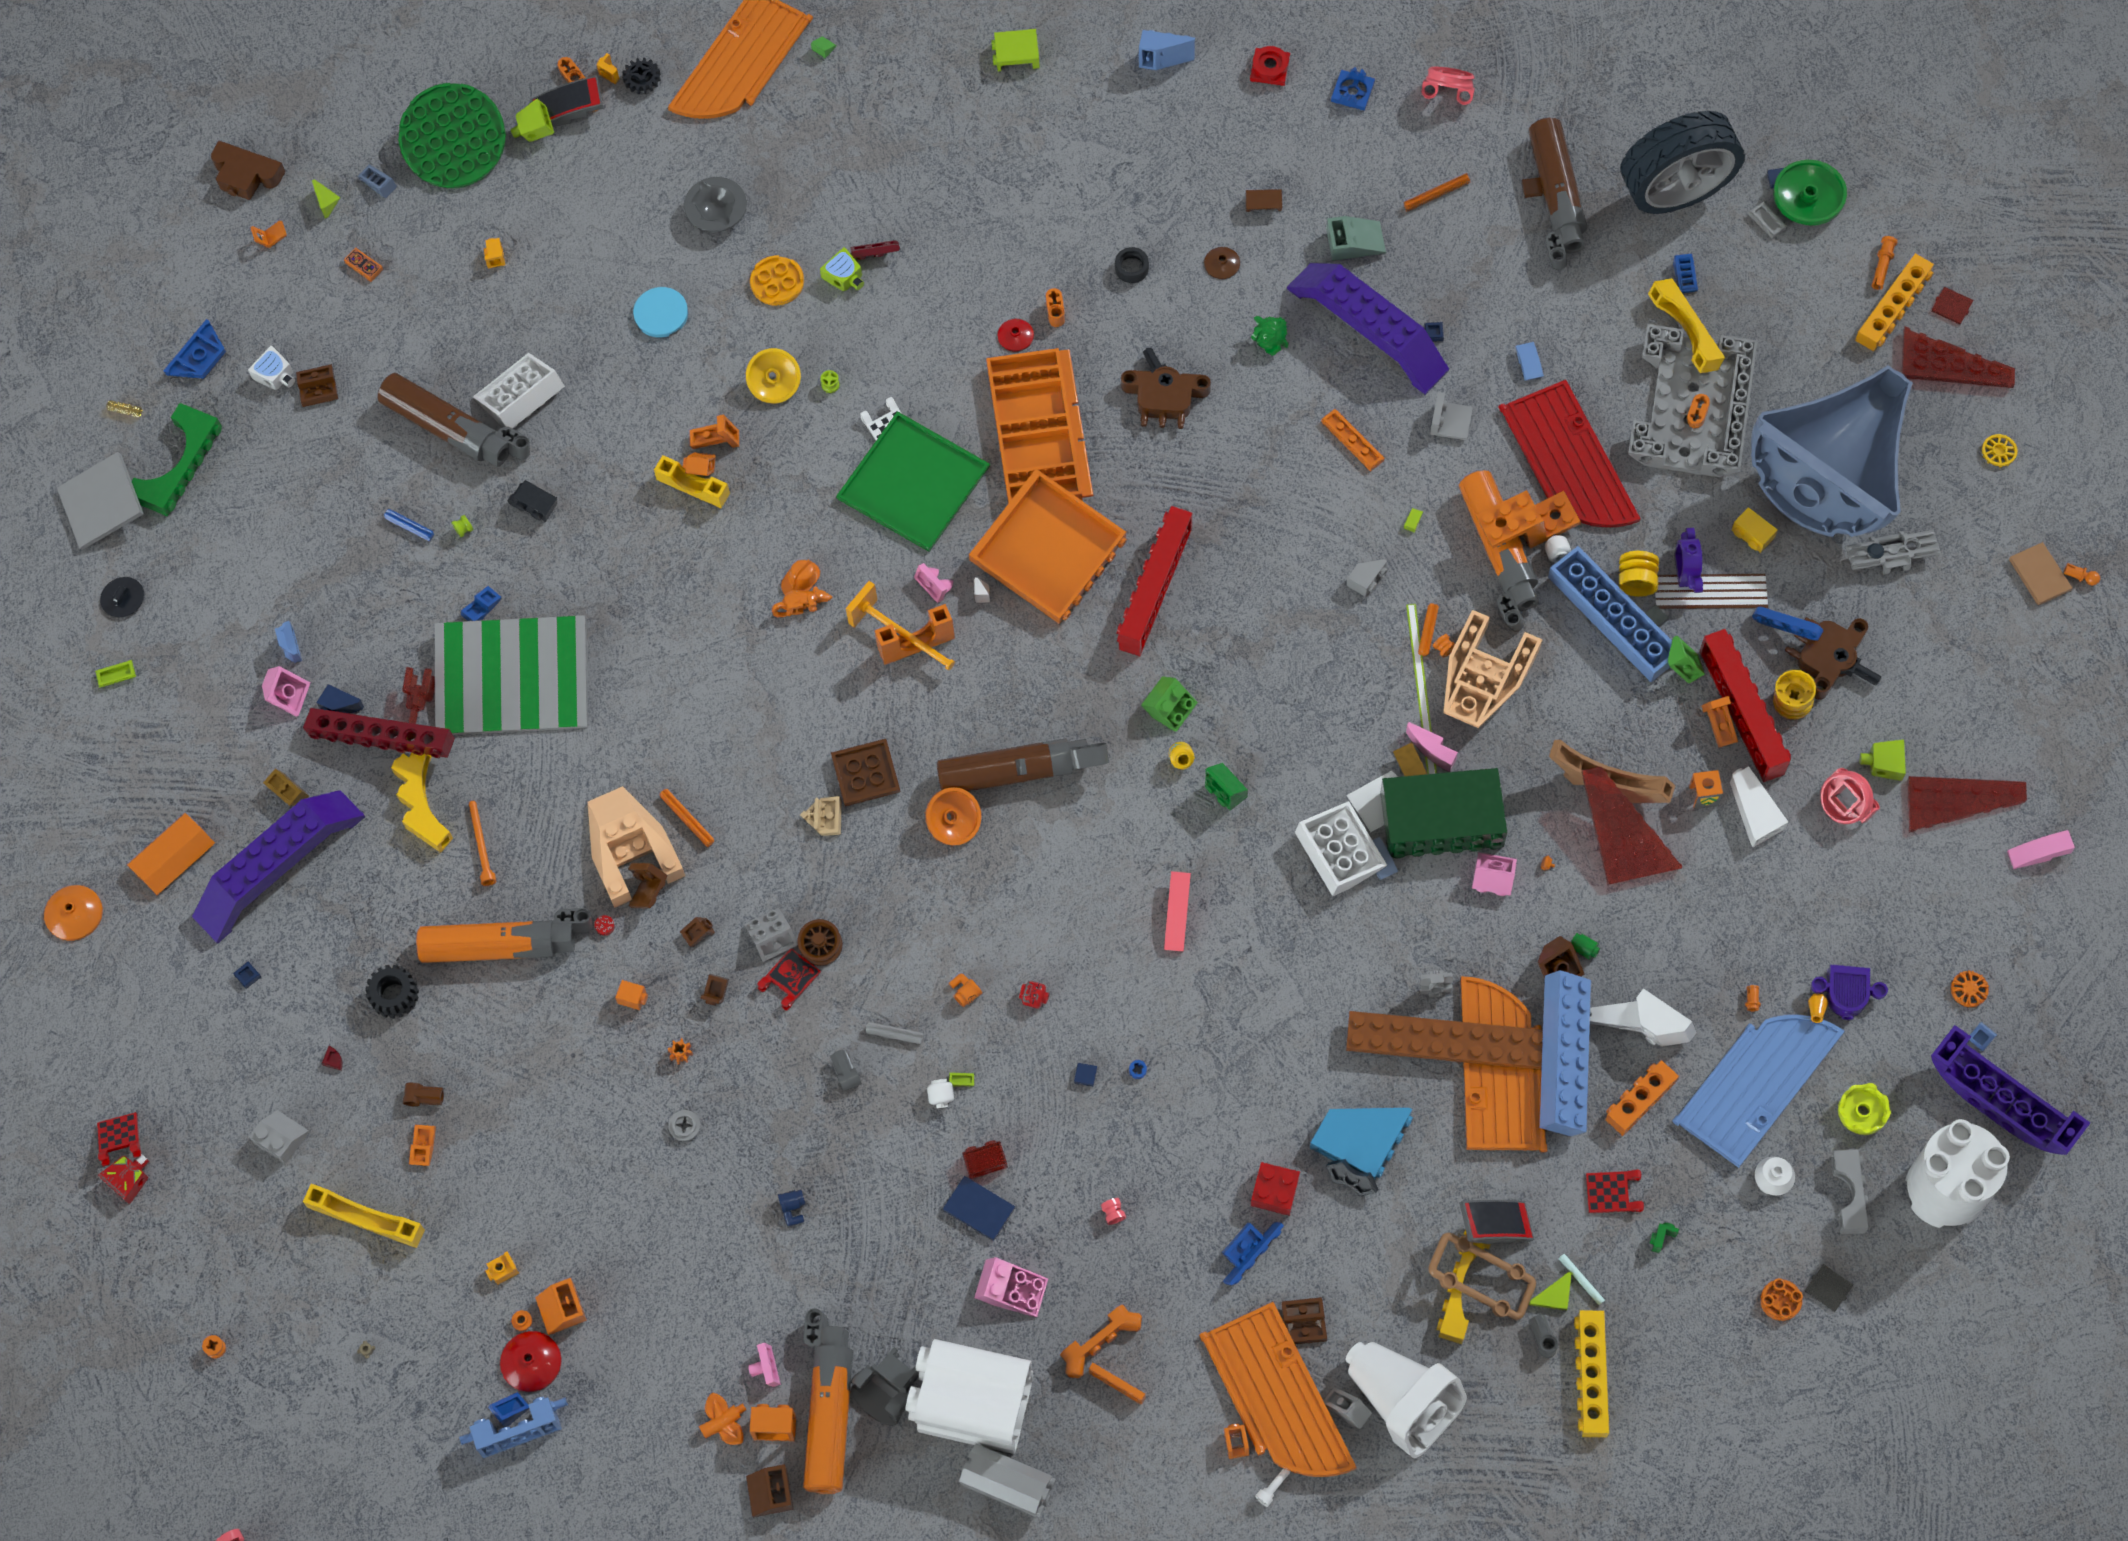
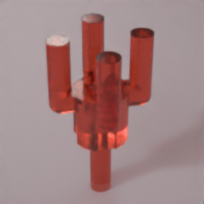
M406 667L402 691L407 694L406 708L411 709L408 723L416 724L418 711L424 710L426 701L431 702L433 699L435 676H431L432 670L426 668L424 669L422 686L417 685L418 676L413 674L414 669Z

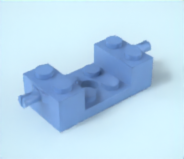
M548 1397L536 1398L533 1400V1403L528 1404L533 1417L532 1421L529 1419L523 1420L516 1427L500 1429L499 1433H497L496 1427L489 1419L477 1420L474 1422V1425L469 1427L471 1433L459 1437L461 1445L474 1441L476 1450L483 1458L561 1430L556 1411L559 1408L568 1406L565 1397L557 1401H550Z

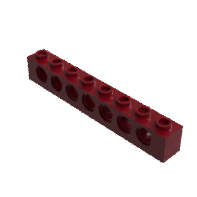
M310 708L303 726L308 736L312 739L322 738L330 742L341 741L349 745L361 744L368 748L374 746L382 750L393 749L400 753L412 752L419 756L425 754L434 758H448L455 740L451 731L446 728Z

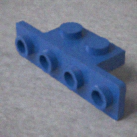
M1273 1222L1262 1235L1251 1223H1247L1222 1252L1235 1266L1223 1282L1231 1286L1237 1284L1242 1279V1274L1245 1270L1250 1269L1255 1264V1259L1258 1255L1263 1254L1268 1249V1244L1271 1240L1276 1239L1281 1234V1229L1284 1225L1281 1222Z

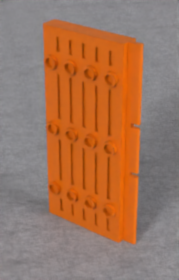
M1059 348L986 358L1008 504L1035 469L1042 472L1080 500H1083L1085 497L1094 496L1085 441L1078 442V440L1084 439L1080 410L1078 405L1072 406V404H1078L1070 350L1059 351Z

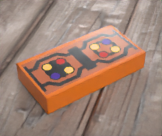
M357 248L344 259L345 264L371 282L383 270L381 265Z

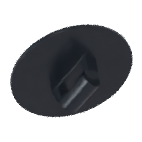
M116 578L103 589L100 596L101 607L112 617L129 616L141 606L144 600V589L134 578Z

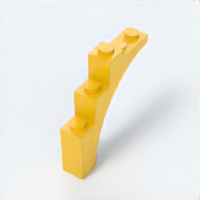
M412 752L410 757L402 754L394 760L391 767L394 775L406 782L399 787L396 795L401 803L412 809L406 812L402 823L407 830L441 853L453 837L450 831L438 822L428 806L426 775L432 756L425 754L419 756Z

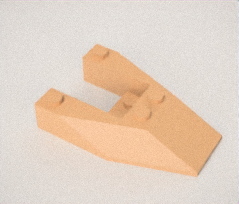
M1472 610L1449 656L1443 713L1479 728L1520 688L1536 659L1542 639L1525 632L1511 662H1505L1477 650L1488 627L1490 617Z
M623 786L587 802L592 860L614 908L632 900L618 867L651 852L654 853L661 870L668 875L666 878L668 884L685 877L682 865L663 826Z

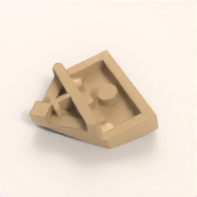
M840 796L821 798L820 800L816 797L815 802L806 812L803 811L800 816L822 836L841 835L842 799Z

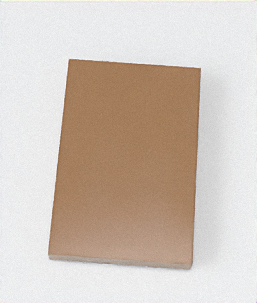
M2043 542L2009 558V561L2037 605H2041L2072 590V586Z

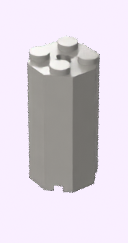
M975 1444L968 1456V1462L963 1467L959 1480L960 1485L1040 1518L1044 1507H1047L1051 1497L1049 1492L1050 1490L1052 1491L1056 1478Z

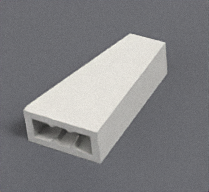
M1750 767L1736 770L1732 774L1730 785L1752 847H1755L1785 830L1788 821Z

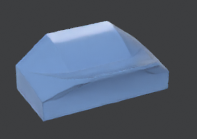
M290 621L284 622L282 626L275 628L278 644L283 649L287 659L294 663L300 662L302 659L294 629Z

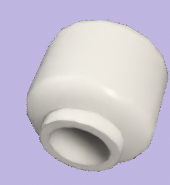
M1560 535L1550 537L1544 546L1548 559L1554 563H1557L1571 552L1568 540Z
M947 1079L933 1080L927 1086L928 1101L931 1105H936V1108L948 1107V1103L954 1100L953 1085L951 1082H947Z

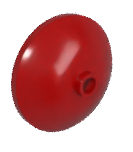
M537 1331L523 1332L513 1337L504 1347L500 1358V1368L504 1379L510 1386L522 1392H537L548 1387L558 1376L562 1363L561 1352L556 1342L548 1335ZM526 1356H532L530 1361H525Z

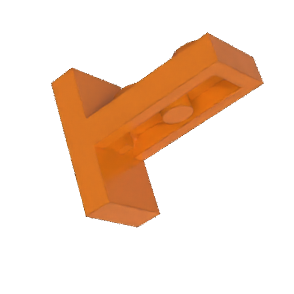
M724 414L717 416V424L690 430V447L692 449L727 442L732 448L739 447V430Z
M1729 696L1701 705L1703 713H1708L1718 748L1738 742L1727 707L1728 704H1731Z

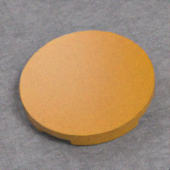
M779 255L769 256L755 265L750 276V286L754 296L761 302L774 306L784 305L799 296L804 286V275L799 264L793 259L779 257Z

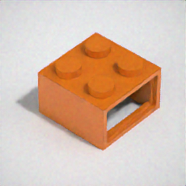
M757 1404V1407H751L750 1433L753 1439L795 1441L797 1417L793 1408H790L789 1405H777V1408L769 1407L767 1404Z

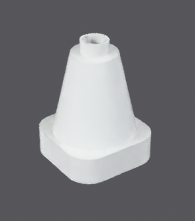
M1358 1342L1350 1349L1346 1356V1362L1350 1364L1348 1369L1349 1375L1386 1422L1393 1442L1412 1458L1421 1456L1429 1449L1460 1414L1466 1403L1467 1396L1461 1380L1440 1363L1428 1368L1375 1342H1370L1366 1345Z

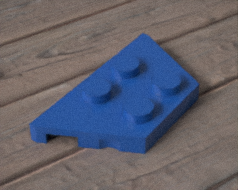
M208 319L203 322L163 370L165 375L204 379L226 353L224 346Z

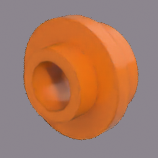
M520 1310L512 1316L511 1322L516 1330L524 1331L531 1326L532 1317L529 1312ZM520 1317L525 1318L523 1323H518Z

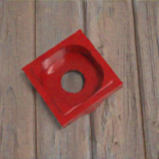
M1275 46L1256 48L1250 81L1285 86L1290 52H1284ZM1267 59H1274L1277 64L1273 68H1268L1264 62Z

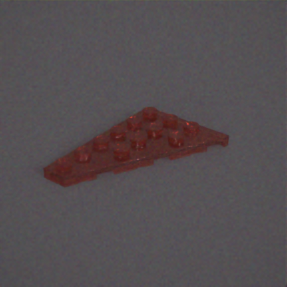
M1602 767L1581 771L1608 885L1682 869V864L1672 855L1669 848L1663 844L1660 837L1649 827L1642 815L1636 811L1632 803L1622 794Z

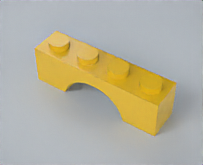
M662 455L654 468L656 480L716 507H723L730 495L727 483L714 477L705 479L694 474H686V469H683L679 462Z

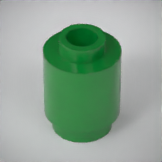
M1576 933L1571 940L1575 952L1588 960L1592 957L1596 958L1600 951L1599 943L1584 934Z

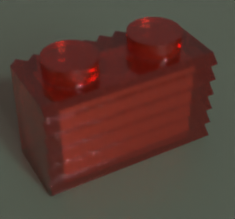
M992 1140L986 1142L985 1146L978 1148L972 1146L965 1149L962 1156L969 1179L1008 1168L1000 1141Z

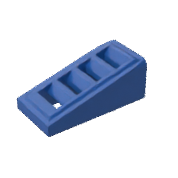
M1682 254L1674 256L1673 266L1680 291L1682 293L1698 292L1693 255ZM1684 283H1692V285L1683 286Z

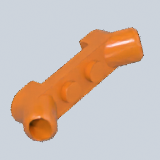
M1123 1304L1107 1315L1110 1324L1082 1346L1075 1340L1062 1351L1060 1356L1066 1362L1065 1374L1070 1378H1081L1084 1373L1086 1357L1090 1354L1091 1356L1097 1354L1101 1350L1100 1346L1105 1342H1112L1120 1330L1135 1332L1141 1330V1314L1129 1312Z

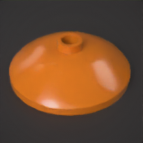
M955 787L946 788L937 792L930 799L926 808V824L932 836L939 842L946 845H961L971 840L978 832L981 824V809L975 797L968 791ZM948 813L951 815V820L947 819Z
M71 885L58 890L48 900L44 910V920L49 931L57 938L67 941L79 940L90 935L98 927L103 915V907L98 895L90 888L81 885Z

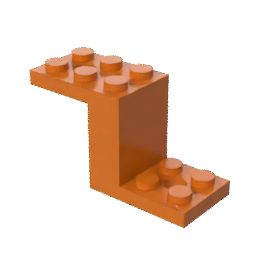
M1526 490L1476 514V518L1492 548L1523 535L1531 549L1547 541L1550 537L1558 536L1581 524L1564 491L1534 504ZM1553 512H1559L1561 514V516L1558 519H1552L1550 517V515ZM1499 520L1507 522L1504 527H1498L1496 523Z

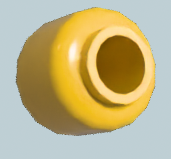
M1176 742L1170 747L1168 752L1170 762L1177 769L1189 768L1195 759L1191 746L1186 742Z

